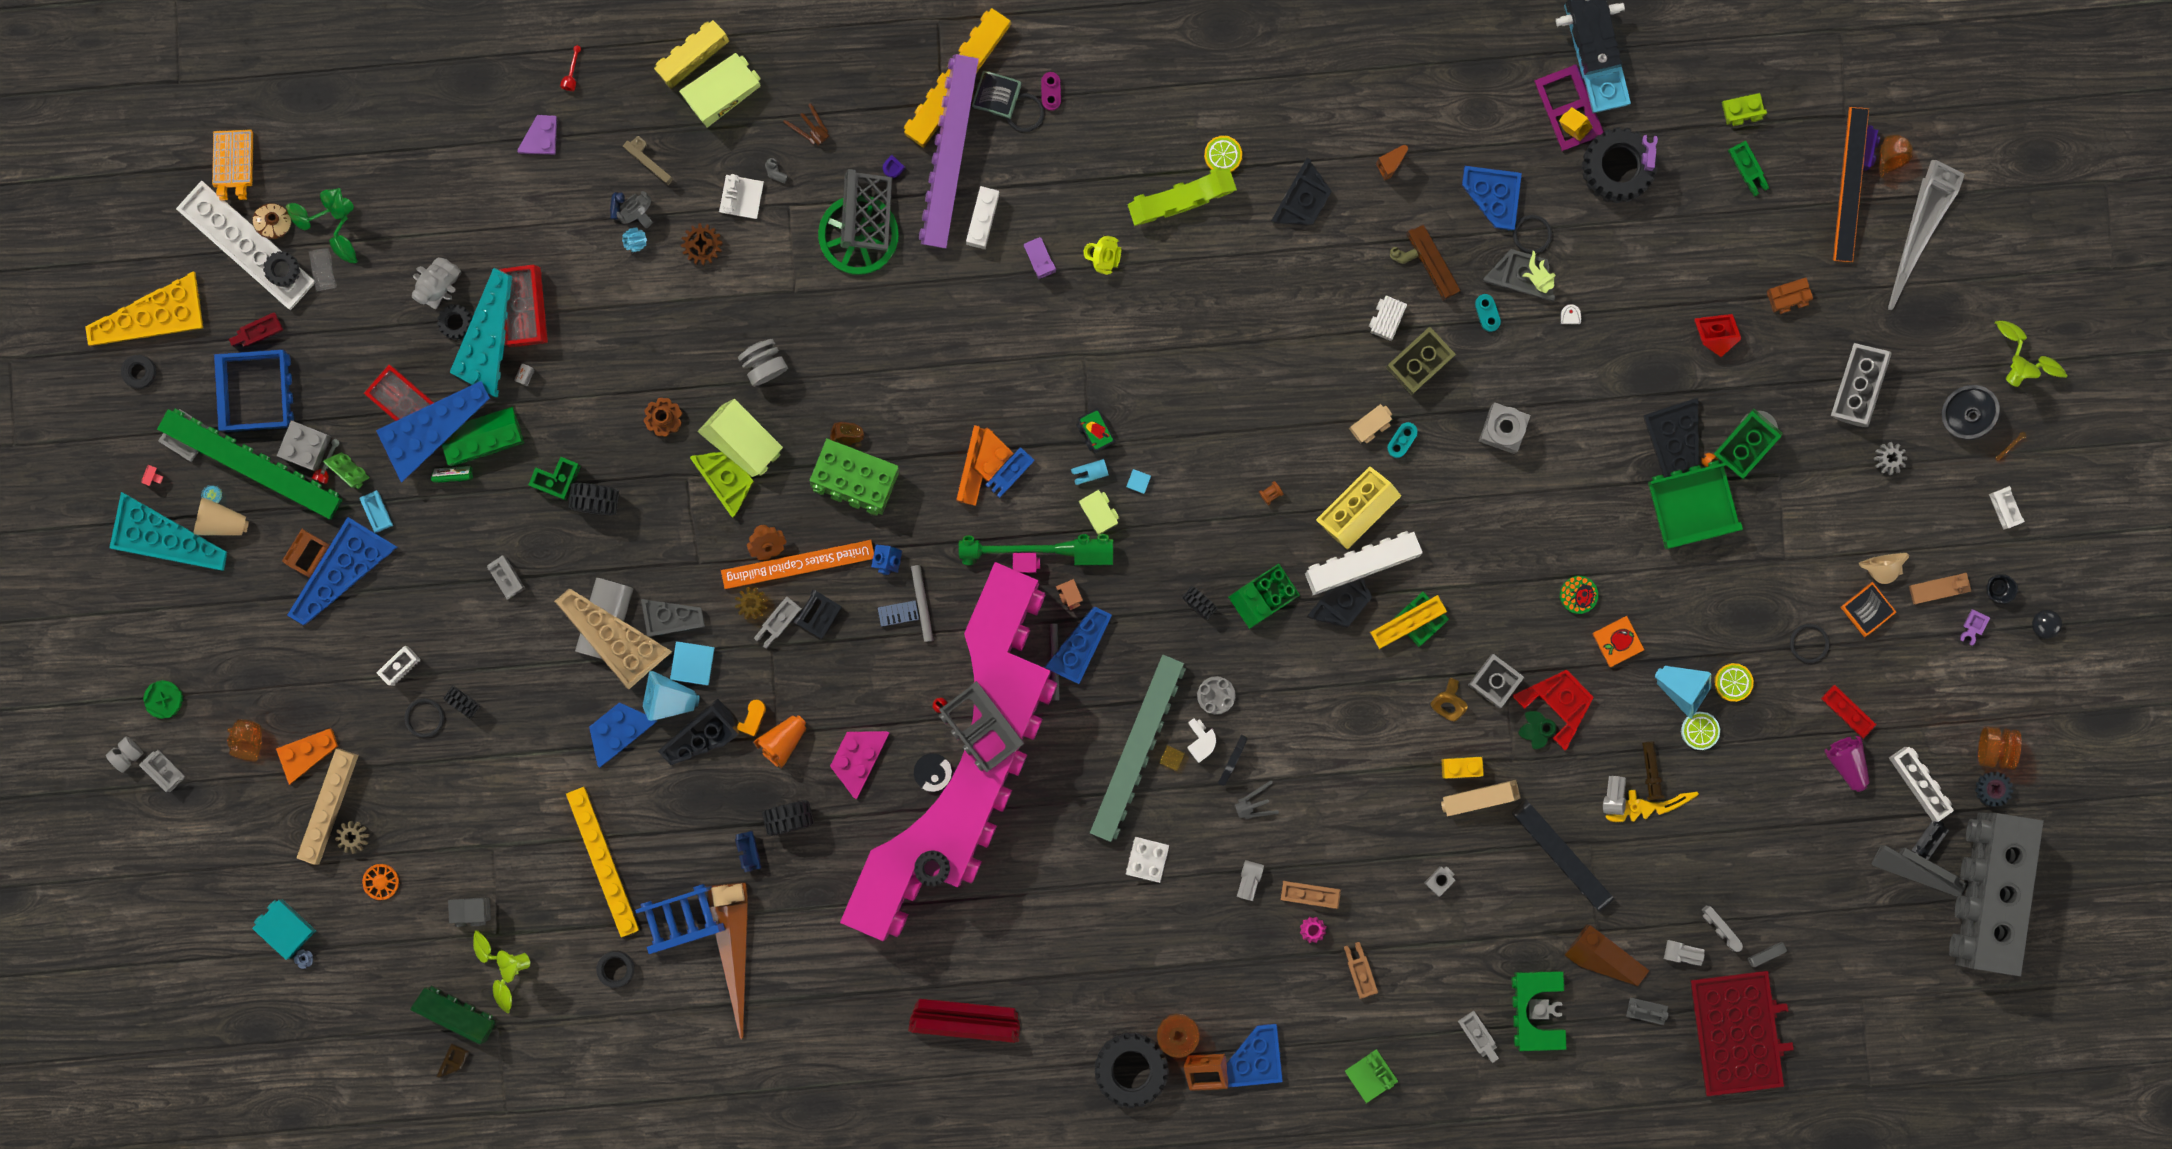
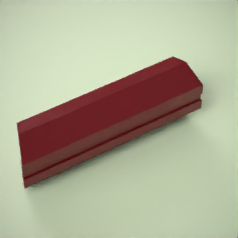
M919 999L915 1004L909 1021L908 1031L911 1033L1012 1043L1019 1042L1020 1024L1018 1014L1015 1008Z

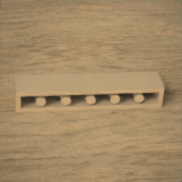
M342 749L335 750L297 859L314 865L320 864L359 755Z

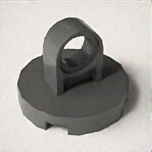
M641 191L639 196L636 194L632 195L621 204L620 208L622 210L616 213L617 218L624 224L638 219L646 229L649 228L653 222L645 214V211L651 204V197L644 191Z

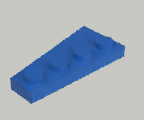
M1094 606L1044 668L1079 684L1112 615Z

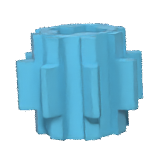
M637 227L629 229V231L622 235V242L626 250L637 252L646 246L647 238L645 232L638 230Z

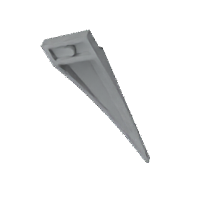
M1931 160L1926 178L1922 180L1888 310L1894 308L1924 247L1958 194L1965 175L1937 160Z

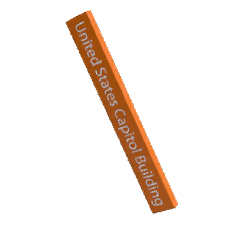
M872 540L721 570L724 589L872 560L874 550Z

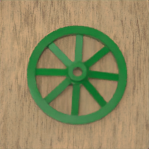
M862 195L857 198V202L868 203ZM843 198L837 200L826 210L819 225L818 239L824 256L835 268L848 274L864 275L879 270L889 262L897 248L899 232L894 215L890 211L889 227H891L892 237L885 255L872 264L867 249L860 247L866 267L847 266L855 247H848L841 263L829 251V248L841 244V237L827 243L825 238L827 224L842 229V223L831 218L843 206ZM878 199L874 202L880 210L886 206ZM871 205L866 210L869 217L874 210ZM864 216L860 222V225H863L865 222H867V219ZM885 222L876 225L881 228ZM873 226L863 228L867 233L876 231ZM861 233L860 236H855L854 241L863 242L866 240V237ZM872 238L876 244L883 245V242Z

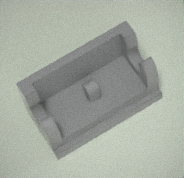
M502 555L487 565L507 600L525 590L524 585L506 556Z
M159 750L153 751L139 764L165 792H171L185 778Z

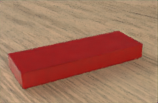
M1833 685L1822 696L1821 700L1862 739L1877 725L1836 685Z

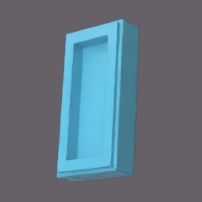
M378 490L359 498L374 533L393 526Z

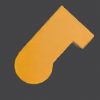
M753 700L749 703V713L745 723H738L737 729L739 731L756 736L766 711V706L761 700Z

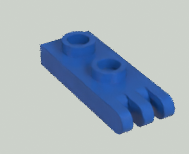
M1020 447L987 482L986 486L989 488L995 483L996 485L991 491L994 493L1000 488L1001 491L997 494L1000 498L1035 460Z

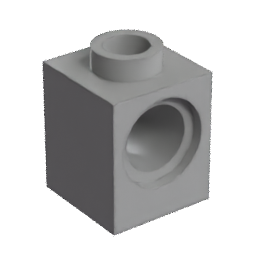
M1440 866L1424 883L1440 897L1455 881L1453 878L1455 874L1448 867L1443 868ZM1439 875L1446 877V883L1442 886L1436 883V878Z

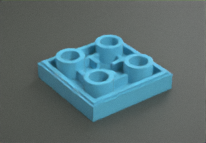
M676 642L670 680L709 685L715 647Z

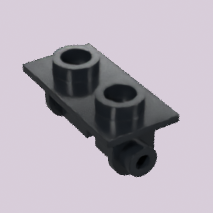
M1932 821L1911 851L1929 860L1950 829L1946 828L1941 821Z

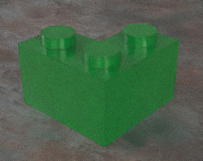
M560 457L554 474L535 467L528 485L567 501L571 491V484L575 483L581 465Z

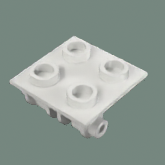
M731 174V176L726 175L719 212L757 219L764 181L741 178L734 174Z
M1135 837L1128 867L1126 868V875L1160 883L1169 845Z

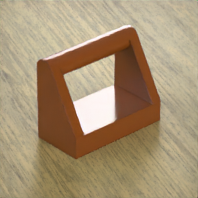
M1402 145L1378 158L1376 166L1384 181L1393 176L1408 151L1406 145Z
M302 528L282 561L310 578L330 544ZM310 539L323 546L306 571L296 565V562Z
M1225 1054L1187 1056L1184 1071L1190 1091L1228 1089ZM1219 1072L1221 1082L1195 1083L1194 1073Z

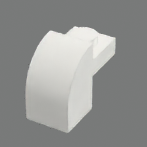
M1193 718L1188 724L1199 739L1187 748L1199 763L1214 750L1216 737L1212 729L1205 733L1206 727L1201 720L1196 721Z

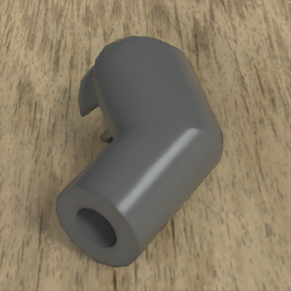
M769 158L765 163L768 177L785 184L788 175L779 172L776 159Z

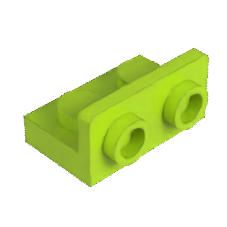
M1760 93L1722 102L1726 123L1733 124V126L1744 124L1745 120L1750 119L1751 122L1760 121L1767 114V111L1764 110Z

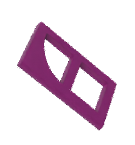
M1577 64L1534 81L1562 151L1591 141L1604 132L1597 114L1592 113L1587 89ZM1571 76L1580 100L1552 110L1543 86ZM1571 107L1576 110L1583 107L1585 116L1593 127L1581 141L1574 137L1565 141L1556 117L1568 112Z

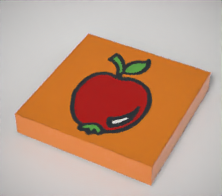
M1627 616L1592 633L1609 667L1644 651Z

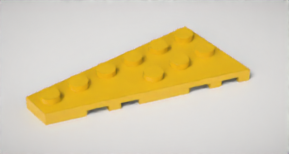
M193 271L187 274V276L173 281L166 287L160 288L119 309L117 312L85 326L88 345L95 346L203 329L195 272Z

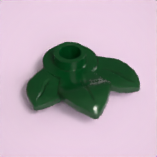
M1528 711L1525 713L1528 723L1520 728L1518 735L1524 739L1532 740V748L1539 749L1547 744L1548 738L1556 733V724L1551 719H1545L1540 712ZM1544 725H1549V732L1543 730Z

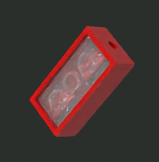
M526 265L499 269L512 276L510 299L507 301L506 309L508 318L505 319L504 330H506L504 345L519 347L548 343L541 268L536 265Z
M388 365L364 392L368 398L395 421L435 403L392 365Z

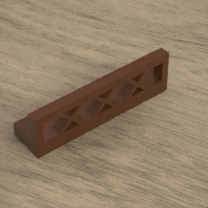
M1424 224L1416 229L1409 230L1406 235L1413 248L1416 249L1419 259L1442 300L1444 301L1460 292L1457 283Z

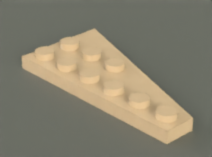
M568 589L554 601L627 689L635 685L672 652L571 589Z

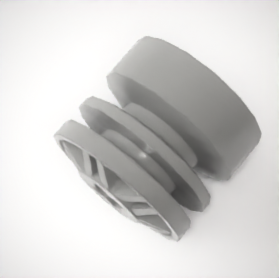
M773 339L758 342L748 347L738 356L740 362H745L742 365L743 369L753 367V370L747 374L753 387L776 378L788 369L782 356L773 358L779 351L777 347L771 348L775 345Z

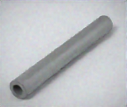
M911 566L924 642L933 641L921 566Z

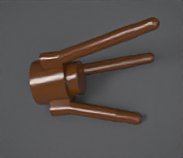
M810 103L808 106L819 126L815 127L803 113L800 116L812 129L810 132L811 136L787 120L783 122L808 139L812 145L816 143L819 146L829 137L827 134L828 130Z

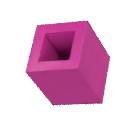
M1013 553V570L1020 573H1036V569H1040V557H1036V553Z

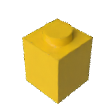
M1573 107L1564 113L1559 120L1563 130L1578 141H1581L1593 128L1589 119Z

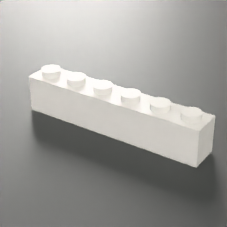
M1405 531L1398 534V538L1393 540L1386 538L1381 540L1379 545L1373 546L1369 544L1362 547L1360 552L1355 553V550L1345 553L1343 558L1337 559V557L1327 560V564L1320 566L1318 563L1308 567L1309 570H1307L1305 576L1313 595L1420 557L1422 550L1415 533Z

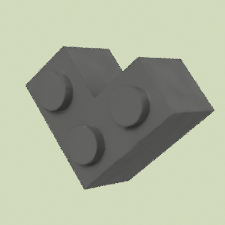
M490 897L448 900L449 923H455V927L467 926V923H471V926L486 925V921L491 920Z

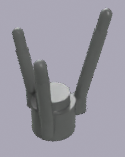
M1273 781L1267 782L1246 797L1238 800L1239 803L1235 804L1240 819L1243 817L1249 819L1279 813L1278 810L1252 813L1254 812L1253 808L1269 803L1268 799L1251 804L1250 801L1246 802L1273 784Z

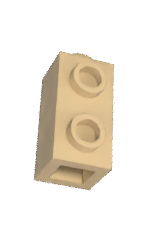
M1380 404L1353 424L1349 430L1360 444L1364 441L1367 444L1375 438L1374 433L1378 430L1383 432L1391 426L1389 422L1392 420L1390 417L1392 413L1387 406L1383 407Z

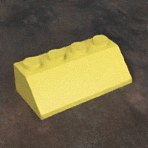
M714 21L704 23L697 34L693 33L685 40L686 43L681 47L676 46L670 52L671 55L666 59L662 58L656 63L655 71L670 89L729 42L726 33Z
M1369 467L1316 521L1338 543L1348 550L1401 495L1391 482L1372 467Z

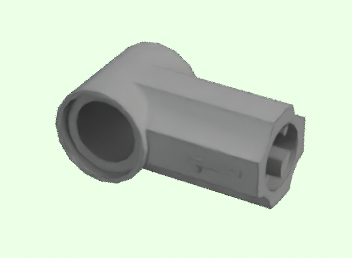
M1609 776L1607 796H1605L1603 802V813L1624 815L1626 806L1624 798L1625 777Z
M1245 860L1237 897L1253 901L1264 865Z
M1667 940L1664 959L1701 966L1705 950Z

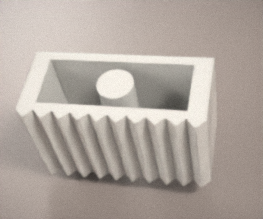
M1385 296L1384 300L1380 299L1376 308L1379 310L1377 317H1372L1369 327L1372 328L1370 333L1392 341L1407 304L1389 296Z
M404 646L377 674L387 685L395 686L398 680L404 678L406 672L412 670V667H415V664L420 662V658L409 647Z

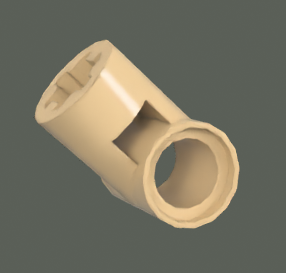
M742 883L731 887L723 885L711 888L714 907L729 905L732 901H745Z

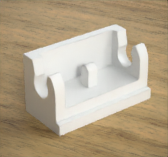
M2010 486L1989 494L2003 530L2025 522L2019 512Z

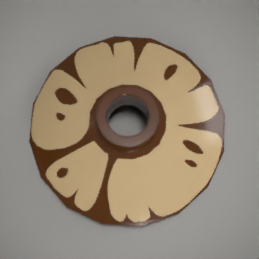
M267 203L260 206L253 215L255 231L267 239L280 238L290 229L291 218L288 211L281 205ZM273 216L275 220L271 221L268 218Z

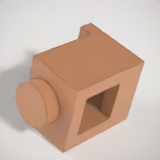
M1074 579L1056 586L1057 591L1062 590V593L1059 595L1063 605L1067 603L1070 610L1081 606L1080 602L1083 600Z

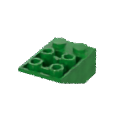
M1277 564L1234 592L1228 598L1250 629L1300 596L1280 564Z

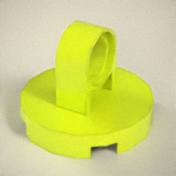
M1103 236L1097 244L1089 243L1085 246L1084 257L1093 261L1097 272L1105 275L1111 274V270L1113 267L1117 268L1121 258V247H1118L1117 244L1119 240L1115 237ZM1095 247L1093 257H1091L1090 251Z

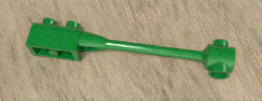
M1081 534L1078 536V539L1055 545L982 546L979 540H974L973 536L967 535L963 537V540H959V559H962V563L965 565H973L982 553H1055L1074 557L1075 565H1113V539H1109V536L1106 534L1098 535L1097 539H1090L1089 535Z

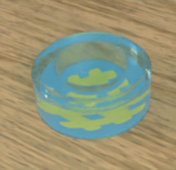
M208 485L202 490L201 496L218 503L222 498V492L219 487Z

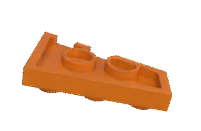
M332 728L276 748L289 785L338 747Z

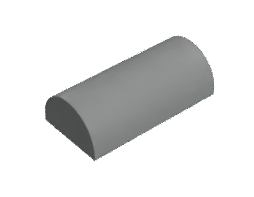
M1854 343L1831 413L1833 418L1856 426H1869L1892 355L1890 351Z
M596 578L590 602L624 622L634 588ZM580 633L575 651L602 659Z

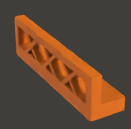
M974 425L957 495V502L974 506L977 503L983 478L973 469L975 459L978 457L979 445H981L984 436V429Z

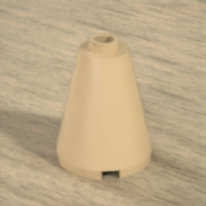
M207 498L201 499L193 534L242 535L243 532H247L249 521H246V516Z

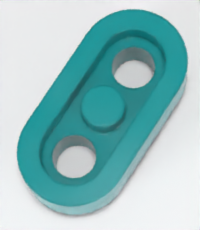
M1488 294L1480 295L1475 301V308L1481 326L1487 332L1496 331L1500 326L1501 320L1494 299ZM1483 300H1486L1488 302L1487 307H1484L1482 305ZM1489 318H1492L1494 320L1493 325H1490L1488 323Z
M1406 422L1399 427L1387 446L1390 456L1400 458L1406 453L1417 436V428L1414 424ZM1405 429L1410 430V436L1404 435ZM1395 445H1398L1400 447L1399 452H1395L1393 450V447Z

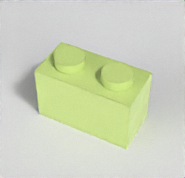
M1099 490L1079 501L1098 535L1118 524L1117 519H1119L1115 509L1110 510L1107 504L1110 501L1105 492L1101 493Z

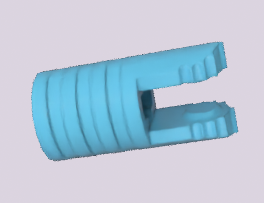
M1104 459L1071 469L1072 474L1088 471V475L1075 480L1076 485L1109 475Z

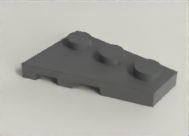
M641 599L647 637L705 627L703 612L700 607Z

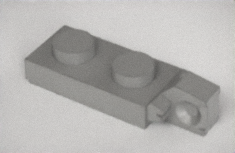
M1474 1011L1458 1020V1023L1482 1057L1487 1055L1492 1063L1499 1059L1494 1052V1049L1497 1048L1495 1041Z

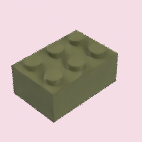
M1429 326L1386 366V369L1412 396L1456 354Z

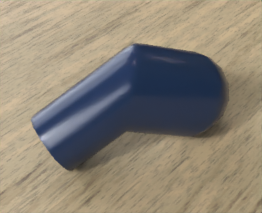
M615 192L611 197L610 214L613 220H618L616 213L620 212V203L625 201V196L622 192Z

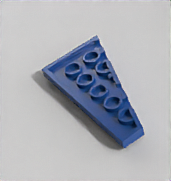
M482 381L376 430L401 483L490 399Z
M347 517L287 616L302 625H306L398 547Z

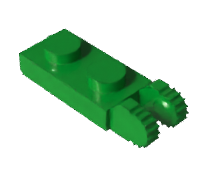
M1747 141L1730 148L1728 152L1754 196L1759 194L1753 182L1756 178H1758L1764 191L1768 190L1769 186L1763 176L1764 173Z

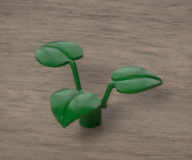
M340 188L323 190L320 193V199L327 210L311 217L308 216L306 209L299 204L289 203L285 206L292 222L302 230H308L311 227L309 221L331 212L335 219H341L334 232V237L329 240L330 246L334 253L342 260L350 263L358 262L351 242L344 236H338L342 225L348 219L347 215L354 210L352 202L342 197Z

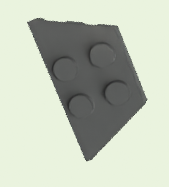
M1510 249L1483 279V282L1552 302L1555 300L1553 288L1549 289L1547 293H1543L1537 290L1530 278L1522 277L1525 273L1532 274L1529 267L1531 254ZM1535 256L1537 268L1540 270L1539 264L1545 260L1543 266L1549 273L1548 259Z

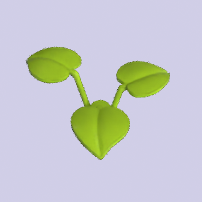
M1995 321V324H1997V327L2004 336L2018 342L2017 351L2012 358L2013 363L2010 366L2012 370L2006 377L2008 383L2018 387L2026 378H2039L2041 376L2039 367H2042L2050 375L2067 378L2068 375L2064 369L2052 358L2041 356L2039 358L2040 363L2034 365L2019 356L2023 344L2022 340L2027 339L2026 334L2013 323Z
M475 930L473 938L475 954L483 963H486L488 959L497 960L503 979L501 982L499 980L494 981L493 995L499 1007L506 1013H510L512 996L505 982H511L514 976L518 974V971L530 967L529 957L526 953L517 956L509 955L503 950L499 951L497 956H492L490 954L491 947L489 942L478 930Z

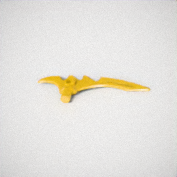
M1628 790L1629 800H1626L1624 815H1606V818L1613 822H1624L1629 815L1631 821H1635L1642 813L1643 818L1647 819L1654 810H1657L1659 815L1667 813L1689 802L1699 793H1683L1668 801L1649 802L1637 799L1636 790ZM1684 796L1686 797L1684 800L1665 808V805L1671 804Z

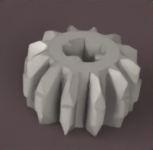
M1889 442L1887 446L1882 444L1881 450L1877 449L1875 451L1879 455L1874 457L1875 461H1879L1875 466L1876 468L1882 466L1881 473L1888 471V475H1892L1894 471L1899 473L1900 468H1905L1906 465L1902 461L1907 460V457H1902V454L1906 451L1905 449L1899 451V444L1893 446L1892 442ZM1892 455L1894 461L1889 463L1887 456Z

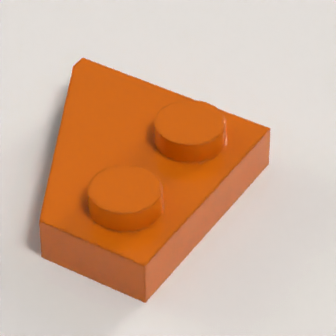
M985 428L973 469L986 481H989L1013 455V452L990 429Z

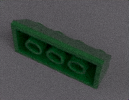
M432 985L430 988L425 987L410 1009L478 1044L487 1041L496 1023V1020L492 1019L493 1015L485 1011L480 1013L475 1010V1006L469 1003L464 1005L458 1002L459 999L451 994H448V996L441 994V989Z

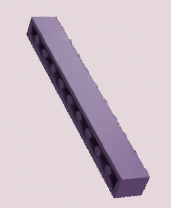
M955 54L953 58L949 59L948 69H950V76L946 77L945 81L947 93L946 96H943L941 107H944V111L938 121V126H941L940 134H937L935 139V145H938L937 152L933 153L932 164H934V169L929 175L931 187L930 191H927L925 202H928L927 210L924 209L922 221H925L924 228H921L919 233V240H921L923 245L946 248L979 58Z

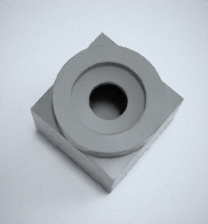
M1494 402L1490 407L1479 442L1513 454L1517 453L1531 415Z

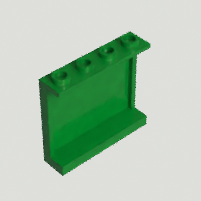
M1718 460L1708 463V467L1701 468L1698 465L1689 468V472L1682 473V470L1671 472L1670 477L1664 478L1663 475L1652 477L1653 481L1648 482L1665 550L1743 530L1741 522H1738L1724 469L1725 463L1720 464Z

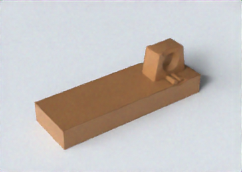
M1967 573L1909 586L1913 604L1971 592Z
M1283 881L1281 900L1339 909L1341 889Z

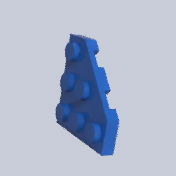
M1464 166L1462 187L1494 228L1515 230L1522 173Z
M1277 1024L1257 1025L1227 1062L1228 1087L1282 1082Z

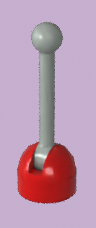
M337 439L332 440V447L327 459L332 457L335 448L339 445ZM325 463L322 469L314 472L312 479L326 485L329 474L326 471L327 465Z

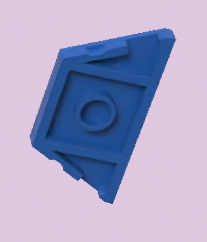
M620 702L589 726L598 767L601 768L658 721H650L646 714Z

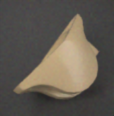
M1899 553L1873 557L1859 562V565L1867 569L1871 577L1877 582L1888 584L1893 582L1898 575L1903 574L1902 565L1909 558V554Z

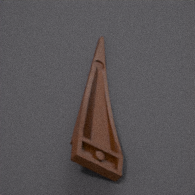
M742 882L745 901H732L729 905L714 907L712 891H708L709 908L713 921H716V924L723 923L725 928L724 931L715 933L741 1040L744 1028L748 916L746 882ZM732 883V884H723V885H728V887H731V886H733V885H735V884H741V883ZM713 885L712 888H713V887H718V886H723V885Z

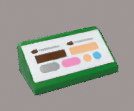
M471 466L435 468L431 476V481L434 483L469 481L473 479Z

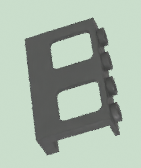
M977 681L939 709L941 712L939 717L945 725L949 723L952 726L951 733L957 740L962 739L965 743L962 747L969 756L971 754L974 755L977 759L974 763L980 771H990L1024 745L1023 741ZM966 699H971L981 712L982 717L966 730L961 731L950 718L949 713ZM994 730L1006 747L990 761L984 762L973 748V744L986 733Z

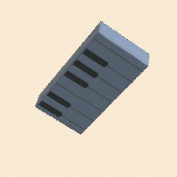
M916 601L878 607L881 627L919 620Z

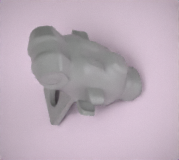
M438 257L427 269L422 266L416 268L421 275L418 273L413 275V278L417 280L415 290L412 292V298L415 301L437 309L442 298L446 300L452 298L447 291L450 293L455 292L452 284L461 275L460 269L455 264H452L447 259Z

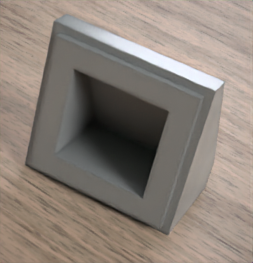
M522 364L514 381L528 386L535 370L528 365Z

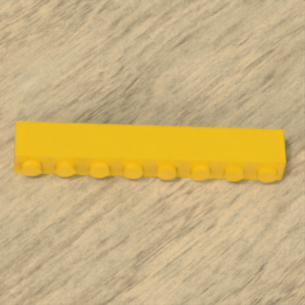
M993 8L989 12L985 11L980 19L982 22L979 27L975 26L969 35L971 38L967 43L964 42L958 50L960 52L959 55L979 58L976 73L1011 25L1009 19ZM950 69L945 74L942 73L936 81L938 85L935 89L931 88L926 95V102L917 107L914 119H909L904 126L905 136L923 148L939 127V117L943 115L944 107H941L942 99L947 93L945 81L946 77L950 76Z

